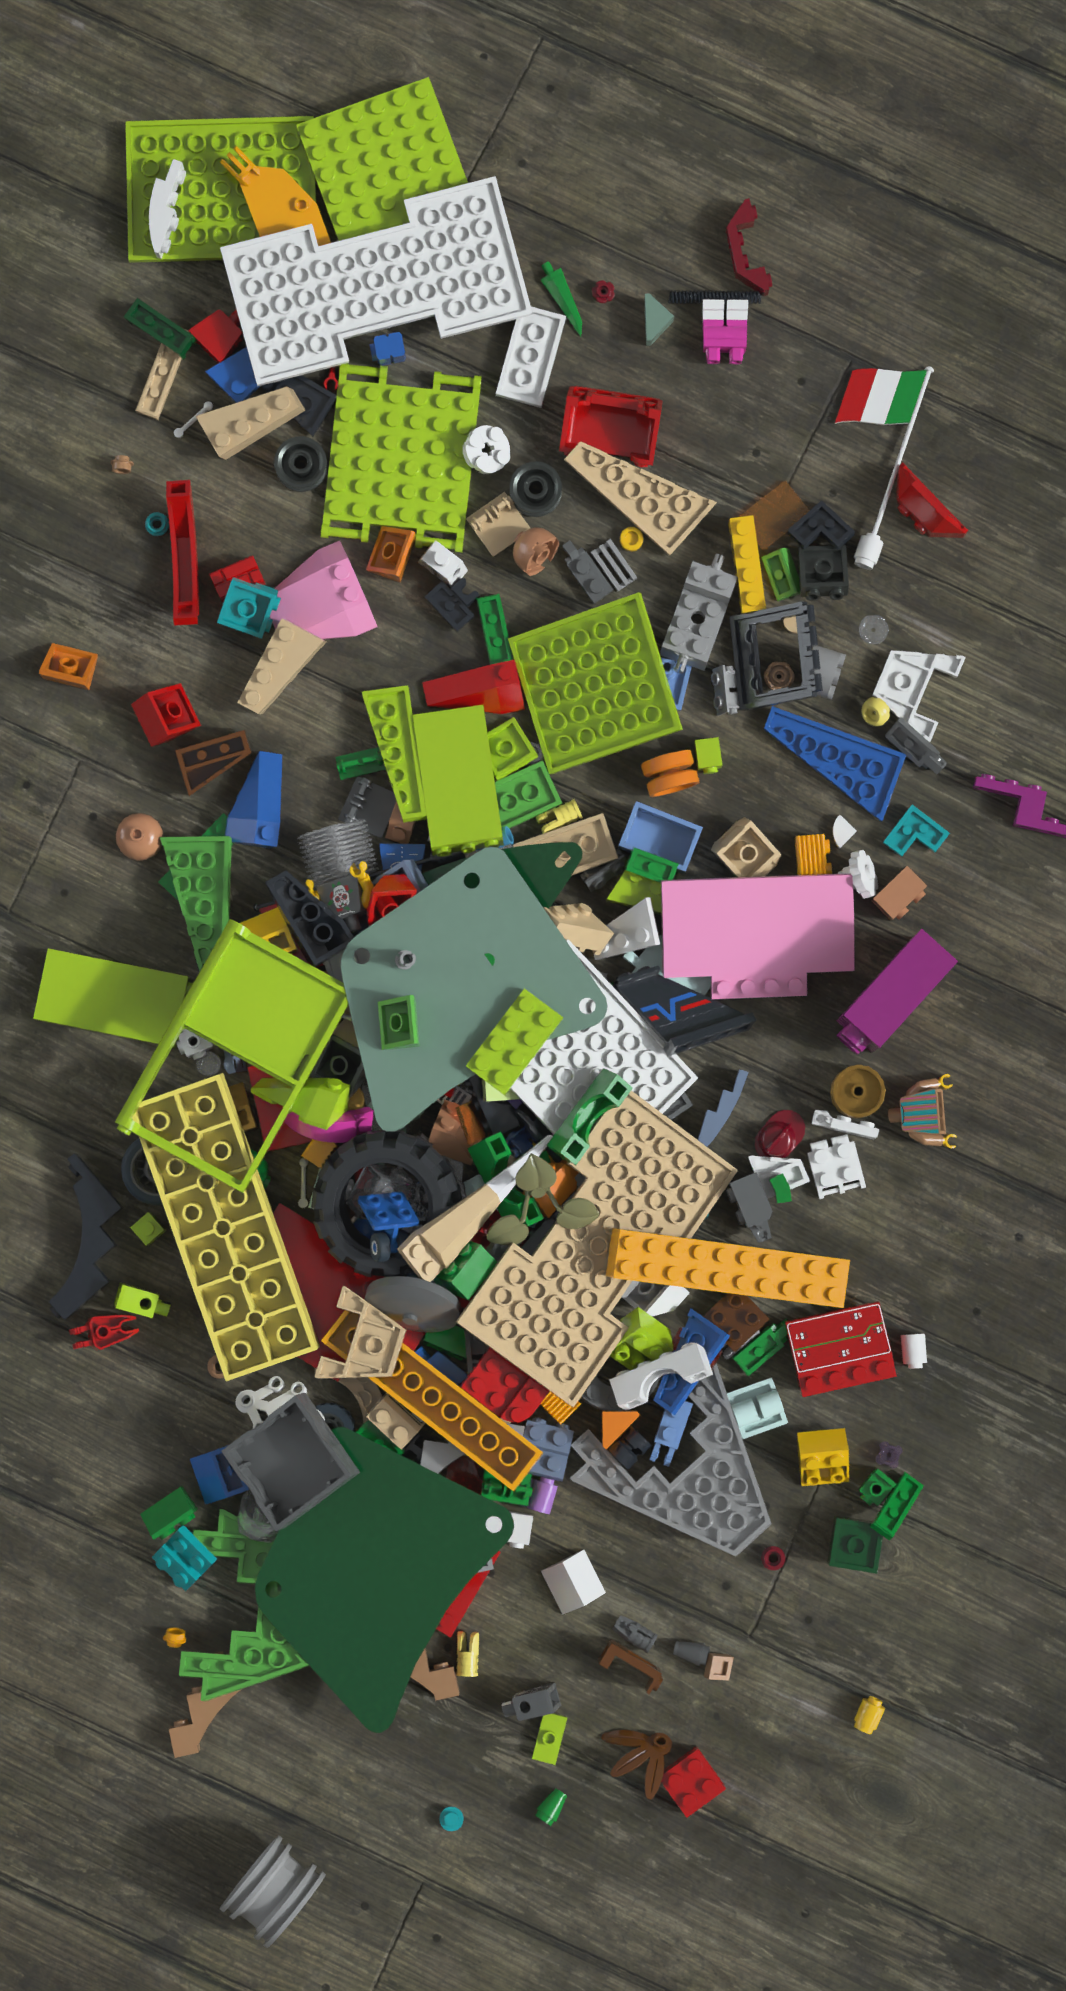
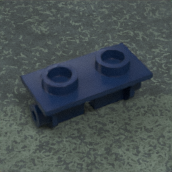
M523 1126L519 1131H512L505 1139L514 1158L517 1156L521 1157L533 1148L532 1143L529 1141L530 1139L535 1144H538L525 1129L526 1126Z

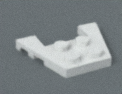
M891 650L872 696L881 698L894 715L898 718L902 717L926 740L931 742L938 722L917 714L916 710L933 669L957 678L965 657Z

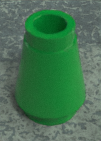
M555 1788L536 1808L538 1811L535 1816L551 1826L553 1822H557L567 1795Z

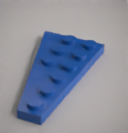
M772 706L764 730L882 822L906 754Z

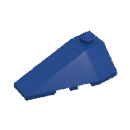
M258 751L247 774V779L241 791H239L237 800L226 820L225 836H230L232 843L269 849L277 847L281 810L282 754Z

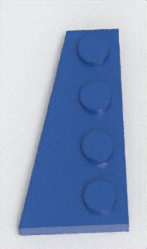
M247 347L205 371L235 403L247 400L260 387H257Z
M690 1308L688 1321L685 1328H682L679 1336L681 1337L673 1353L681 1350V1347L687 1343H697L705 1349L709 1364H711L730 1335ZM670 1373L663 1375L654 1401L673 1415H676L699 1381L691 1384L679 1374Z

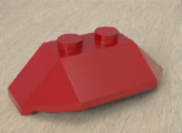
M902 462L897 472L896 503L899 505L897 508L900 513L906 518L909 516L915 522L914 527L922 535L926 533L929 537L963 538L967 534L968 529Z

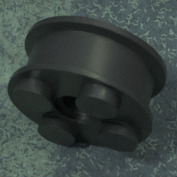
M292 437L283 442L275 454L274 465L277 476L281 483L290 490L296 492L313 490L323 482L327 474L328 464L325 452L318 442L309 437ZM299 459H304L308 463L304 469H297L294 466L295 462Z
M537 461L523 464L514 472L510 481V497L514 502V506L522 514L530 517H542L551 513L560 502L562 494L561 479L550 465ZM533 484H538L543 490L535 495L529 491V488Z

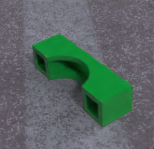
M603 1068L546 1146L562 1159L577 1165L590 1147L589 1134L594 1123L606 1111L619 1107L633 1087L618 1074Z
M501 1132L467 1148L485 1184L507 1168L508 1159L512 1154ZM515 1187L512 1188L497 1207L501 1217L507 1215H515L518 1219L522 1217L525 1195L520 1193ZM534 1197L529 1198L526 1220L523 1223L527 1227L544 1219Z

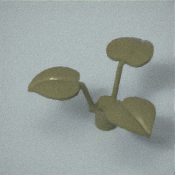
M531 1153L515 1176L517 1186L525 1190L522 1217L518 1219L515 1215H507L498 1219L489 1229L487 1240L495 1244L509 1246L511 1243L518 1244L527 1237L529 1230L527 1225L523 1223L526 1220L531 1195L534 1198H541L547 1193L556 1210L560 1212L556 1217L557 1223L567 1229L585 1227L595 1221L600 1213L595 1205L585 1198L570 1199L561 1207L550 1190V1187L554 1185L557 1179L555 1170L545 1160Z

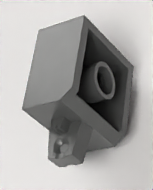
M757 1172L729 1183V1189L725 1191L730 1203L735 1202L738 1208L735 1215L739 1225L744 1224L745 1228H749L758 1243L772 1238L768 1220L773 1211Z

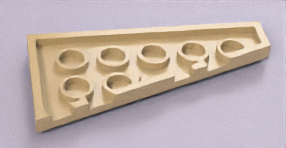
M581 441L564 459L566 463L668 556L673 553L717 503L646 470L637 468L626 461L610 456Z

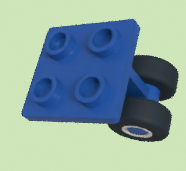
M403 1192L359 1196L358 1203L372 1229L375 1231L385 1230L386 1232L374 1233L370 1238V1252L374 1261H387L390 1253H394L397 1260L404 1259L397 1248L409 1235L405 1230L398 1229L419 1225V1219Z

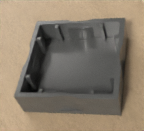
M306 1393L295 1395L271 1413L261 1425L247 1431L222 1450V1453L239 1478L253 1493L256 1503L275 1531L289 1526L360 1473Z

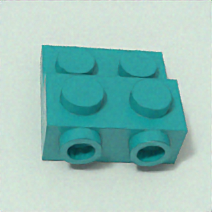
M232 577L217 623L262 639L264 631L269 633L273 619L269 618L271 611H277L281 600L280 597H277L278 590L257 582L254 585Z
M185 1526L180 1527L152 1556L156 1561V1566L160 1570H165L173 1578V1583L177 1587H182L185 1591L217 1560Z

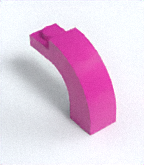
M370 1107L346 1111L327 1130L300 1121L299 1115L294 1112L286 1116L285 1123L295 1132L305 1137L324 1142L344 1143L353 1139L356 1135L372 1130L374 1111Z

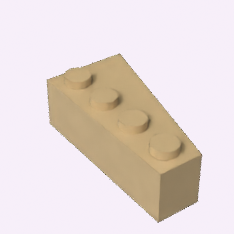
M284 387L198 415L196 418L218 456L227 460L304 412L305 409L294 390Z
M281 618L237 703L257 714H263L327 641Z

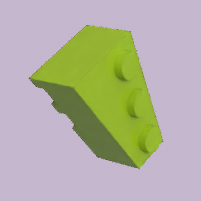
M625 870L606 902L632 908L643 899L651 897L654 914L661 915V883Z

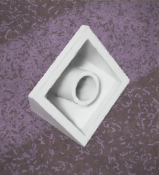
M584 1549L541 1571L562 1615L581 1608L606 1593Z

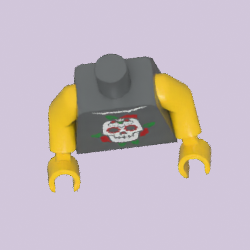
M361 861L359 864L360 870L353 863L349 869L351 875L316 887L317 891L313 890L314 883L312 880L308 879L305 882L309 887L308 891L319 901L321 900L327 905L326 907L334 914L343 919L351 933L362 930L359 917L367 915L371 891L374 888L369 874L365 873L367 864L364 861Z

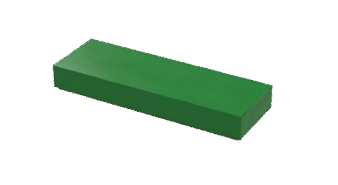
M500 594L477 598L490 665L513 660Z
M904 1472L870 1527L890 1541L924 1485Z

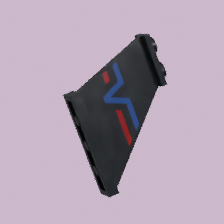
M645 966L633 974L623 973L616 978L613 984L615 990L621 994L666 1044L663 1049L667 1057L748 1031L756 1022L753 1012L744 1014L673 980L664 978L658 974L661 970L659 966L652 968Z

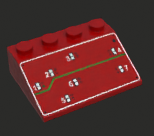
M879 1301L785 1321L798 1386L802 1397L897 1377Z

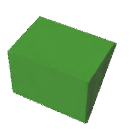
M414 995L379 1001L378 1012L382 1050L420 1047Z

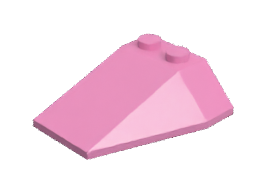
M340 541L317 550L274 588L278 590L277 597L281 598L277 611L272 610L270 614L275 630L281 618L294 623L321 639L355 637L377 628L368 602Z

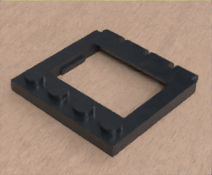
M801 601L730 616L739 710L746 711L817 697V692L823 691L821 673L815 674L814 672L821 669L819 650H812V647L818 646L816 626L809 625V623L816 622L814 605H807V602ZM796 617L803 686L785 687L770 690L768 693L763 694L756 625Z

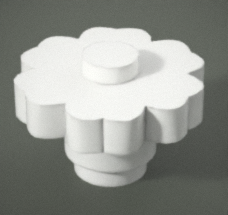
M864 850L852 852L851 859H849L850 866L844 867L838 874H851L853 876V890L856 889L858 893H861L864 899L876 896L878 879L869 855H866Z

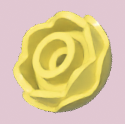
M871 697L862 706V717L872 726H881L890 717L889 706L881 698Z

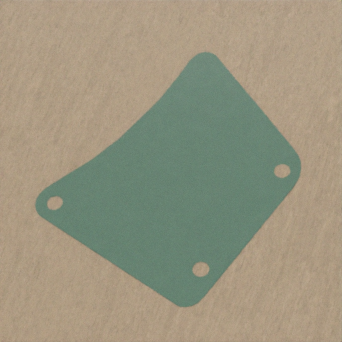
M487 847L475 853L385 915V917L356 935L348 943L341 958L343 983L375 1118L378 1125L385 1131H397L405 1127L418 1114L450 1089L475 1075L474 1072L466 1067L467 1063L524 988L563 1017V1020L548 1040L597 1025L604 1019L608 1007L605 995L503 850L496 847ZM468 873H475L480 878L479 885L474 889L467 888L464 884V877ZM364 948L369 951L370 959L367 963L359 964L355 961L354 953L357 949ZM402 950L411 951L416 957L412 967L406 970L398 968L395 963V956L399 957L398 952ZM490 953L494 956L495 963L493 966L484 954ZM406 955L403 957L405 964L409 963V958ZM414 995L420 1047L382 1050L378 1002ZM584 998H590L595 1002V1010L590 1014H584L580 1011L579 1004Z

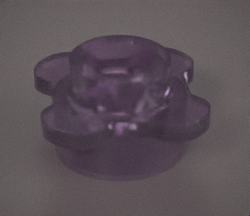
M886 1441L881 1442L876 1462L880 1465L887 1464L892 1469L897 1468L899 1465V1455L903 1452L901 1446H892Z

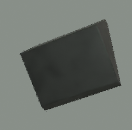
M332 1034L309 1076L313 1078H335L343 1083L350 1084L349 1098H351L366 1080L359 1048Z

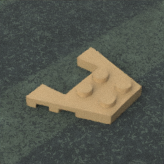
M343 1286L337 1308L360 1314L359 1322L346 1363L321 1356L315 1378L392 1377L406 1329L349 1288Z

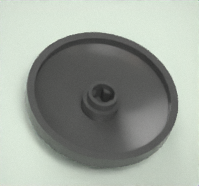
M392 1276L377 1279L369 1284L365 1294V1301L404 1329L416 1332H440L451 1329L457 1325L456 1320L461 1315L462 1310L460 1301L450 1291L435 1283L413 1277Z

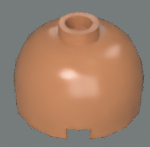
M530 528L520 532L515 537L513 558L519 568L529 576L536 575L545 568L541 564L547 558L550 562L554 558L559 547V541L557 537L544 528Z
M143 813L131 814L118 825L116 843L120 851L129 859L136 861L147 860L156 856L162 848L160 837H164L163 830L159 822L152 816Z

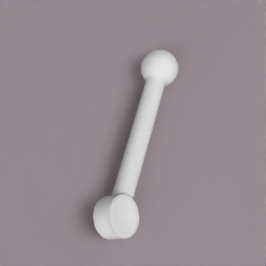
M209 401L205 402L204 407L183 427L174 430L175 437H183L184 431L197 420L196 416L212 410L213 404Z
M305 1158L299 1160L301 1166V1199L298 1204L301 1208H305L308 1205L306 1199V1166L309 1162Z

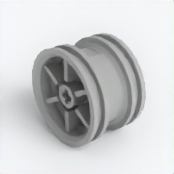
M280 1835L264 1850L220 1907L222 1912H225L227 1909L231 1912L229 1917L232 1920L237 1916H242L256 1928L254 1938L256 1940L263 1938L265 1940L263 1946L266 1948L270 1947L282 1934L326 1876L323 1871L317 1874L315 1872L317 1866L313 1863L309 1867L304 1868L289 1855L292 1845L289 1843L285 1846L280 1842L283 1838Z

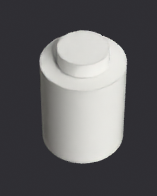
M925 1334L901 1335L903 1364H908V1369L923 1368L922 1363H927Z

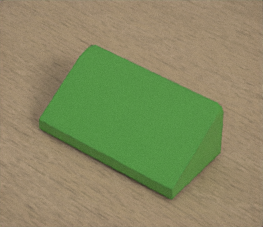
M780 548L761 557L777 601L800 594L799 576L788 548Z

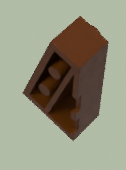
M245 729L175 750L188 795H192L251 753Z

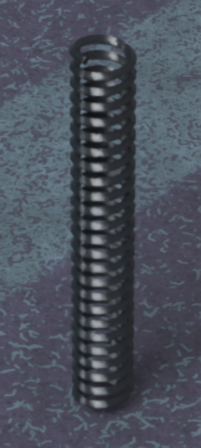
M671 290L668 303L670 304L672 299L673 304L675 301L676 304H678V301L681 304L683 299L685 304L687 298L688 304L690 301L691 304H693V301L696 304L697 299L700 304L701 298L702 302L703 300H716L717 298V300H724L726 304L727 299L742 300L743 298V300H746L747 298L748 304L750 301L751 304H753V301L757 304L758 298V304H761L762 294L758 290L756 292L750 290L749 293L747 290L745 293L743 290L741 292L735 290L734 293L732 290L730 293L728 290L726 292L720 290L719 293L717 290L715 293L713 290L711 292L710 290L708 292L705 290L704 293L702 290L700 293L698 290L696 292L695 290L693 292L690 290L689 293L687 290L685 293L683 290L681 292L680 290L678 292L675 290L674 293Z

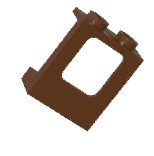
M610 1639L598 1659L599 1664L608 1669L614 1657L617 1656L650 1676L651 1678L645 1686L646 1693L650 1694L652 1690L656 1692L663 1681L661 1669L613 1639Z

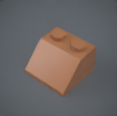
M444 1099L432 1128L429 1142L434 1144L432 1147L440 1155H445L451 1159L471 1165L473 1159L467 1148L481 1141L483 1131L467 1107Z

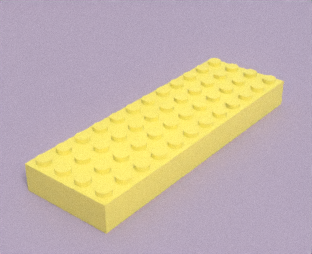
M223 1073L142 1101L132 1118L133 1121L145 1129L238 1180L244 1179L254 1161ZM139 1137L225 1381L317 1350L320 1344L258 1170H256L244 1193H241Z

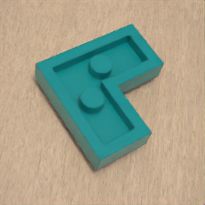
M911 805L884 840L883 844L902 857L914 840L917 839L935 853L950 833L914 805Z

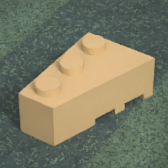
M586 904L552 906L549 909L543 907L565 940L569 939L580 952L590 949L593 951V954L600 955L614 934L592 913V909Z

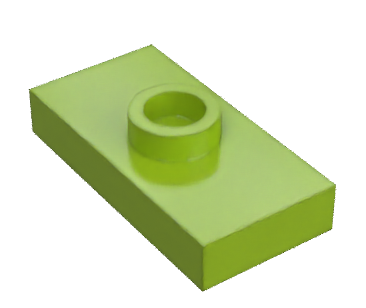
M552 1713L542 1717L532 1759L556 1765L567 1716Z

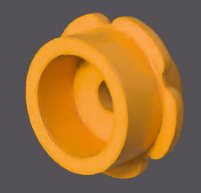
M180 1628L166 1629V1635L163 1636V1640L167 1642L169 1647H181V1644L186 1642L185 1631Z

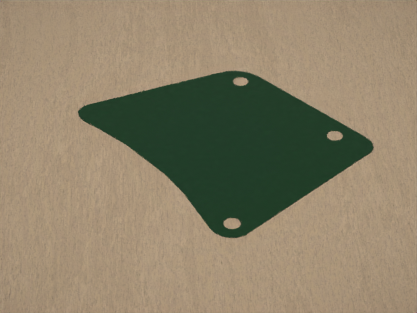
M337 1427L331 1431L360 1473L289 1526L279 1530L258 1573L255 1595L257 1604L267 1619L357 1719L371 1732L381 1733L387 1730L393 1722L414 1667L446 1610L466 1584L508 1542L513 1534L514 1520L507 1508L346 1427ZM492 1516L498 1517L502 1522L500 1531L492 1533L486 1528V1521ZM271 1581H276L281 1586V1593L277 1597H269L265 1591L266 1585Z

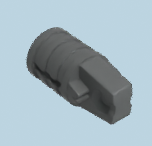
M621 1615L612 1628L624 1640L645 1653L649 1652L658 1634L653 1633L638 1622Z

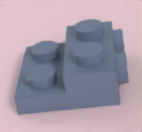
M532 1418V1421L527 1420L523 1437L543 1452L528 1474L563 1481L574 1431L569 1430L570 1426L556 1423V1426L546 1425V1420L541 1418Z

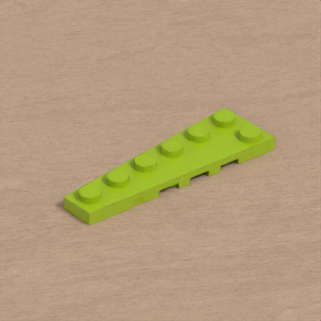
M407 685L363 691V701L403 823L426 820L427 815L409 687Z

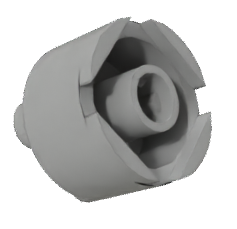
M814 646L812 650H819L821 667L820 670H815L814 672L815 674L821 673L823 691L817 692V696L832 700L836 688L832 684L837 685L841 673L840 668L843 666L846 654Z

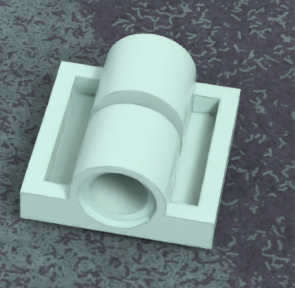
M772 1377L727 1393L742 1439L788 1423Z

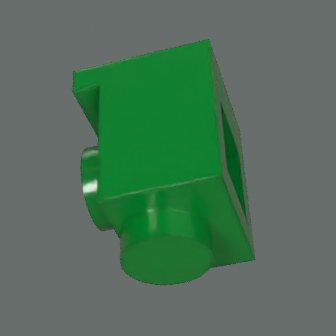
M875 1468L858 1490L862 1493L860 1498L870 1506L873 1503L879 1506L892 1488L896 1486V1483L878 1468ZM874 1485L881 1487L880 1492L877 1494L872 1492Z

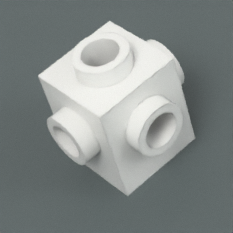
M187 1029L182 1030L183 1033L178 1036L180 1040L176 1041L181 1055L186 1054V1057H193L194 1060L206 1056L207 1050L215 1048L214 1044ZM197 1038V1044L192 1046V1039Z

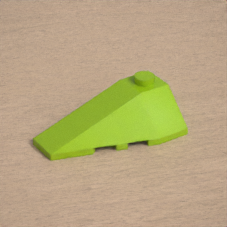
M262 1078L251 1088V1093L270 1104L278 1103L283 1107L293 1091L292 1087L276 1078ZM308 1078L289 1113H296L299 1115V1120L306 1124L327 1130L348 1110L350 1084L343 1083L335 1078Z

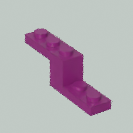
M981 774V777L977 776L974 779L973 789L1019 799L1013 823L1014 827L1066 838V825L1059 824L1058 819L1045 817V820H1041L1047 795L1046 791H1041V786L1028 784L1027 787L1018 785V781L1005 779L1004 782L996 781L995 776Z

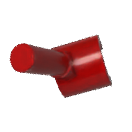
M336 366L329 368L328 378L324 381L326 389L328 387L327 383L330 380L335 381V390L338 388V381L335 378Z

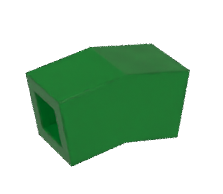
M783 1173L769 1180L775 1193L776 1204L792 1201L790 1186Z

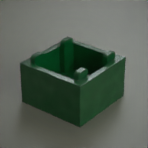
M834 1516L827 1564L832 1567L877 1574L883 1536L870 1527L872 1524L870 1521Z

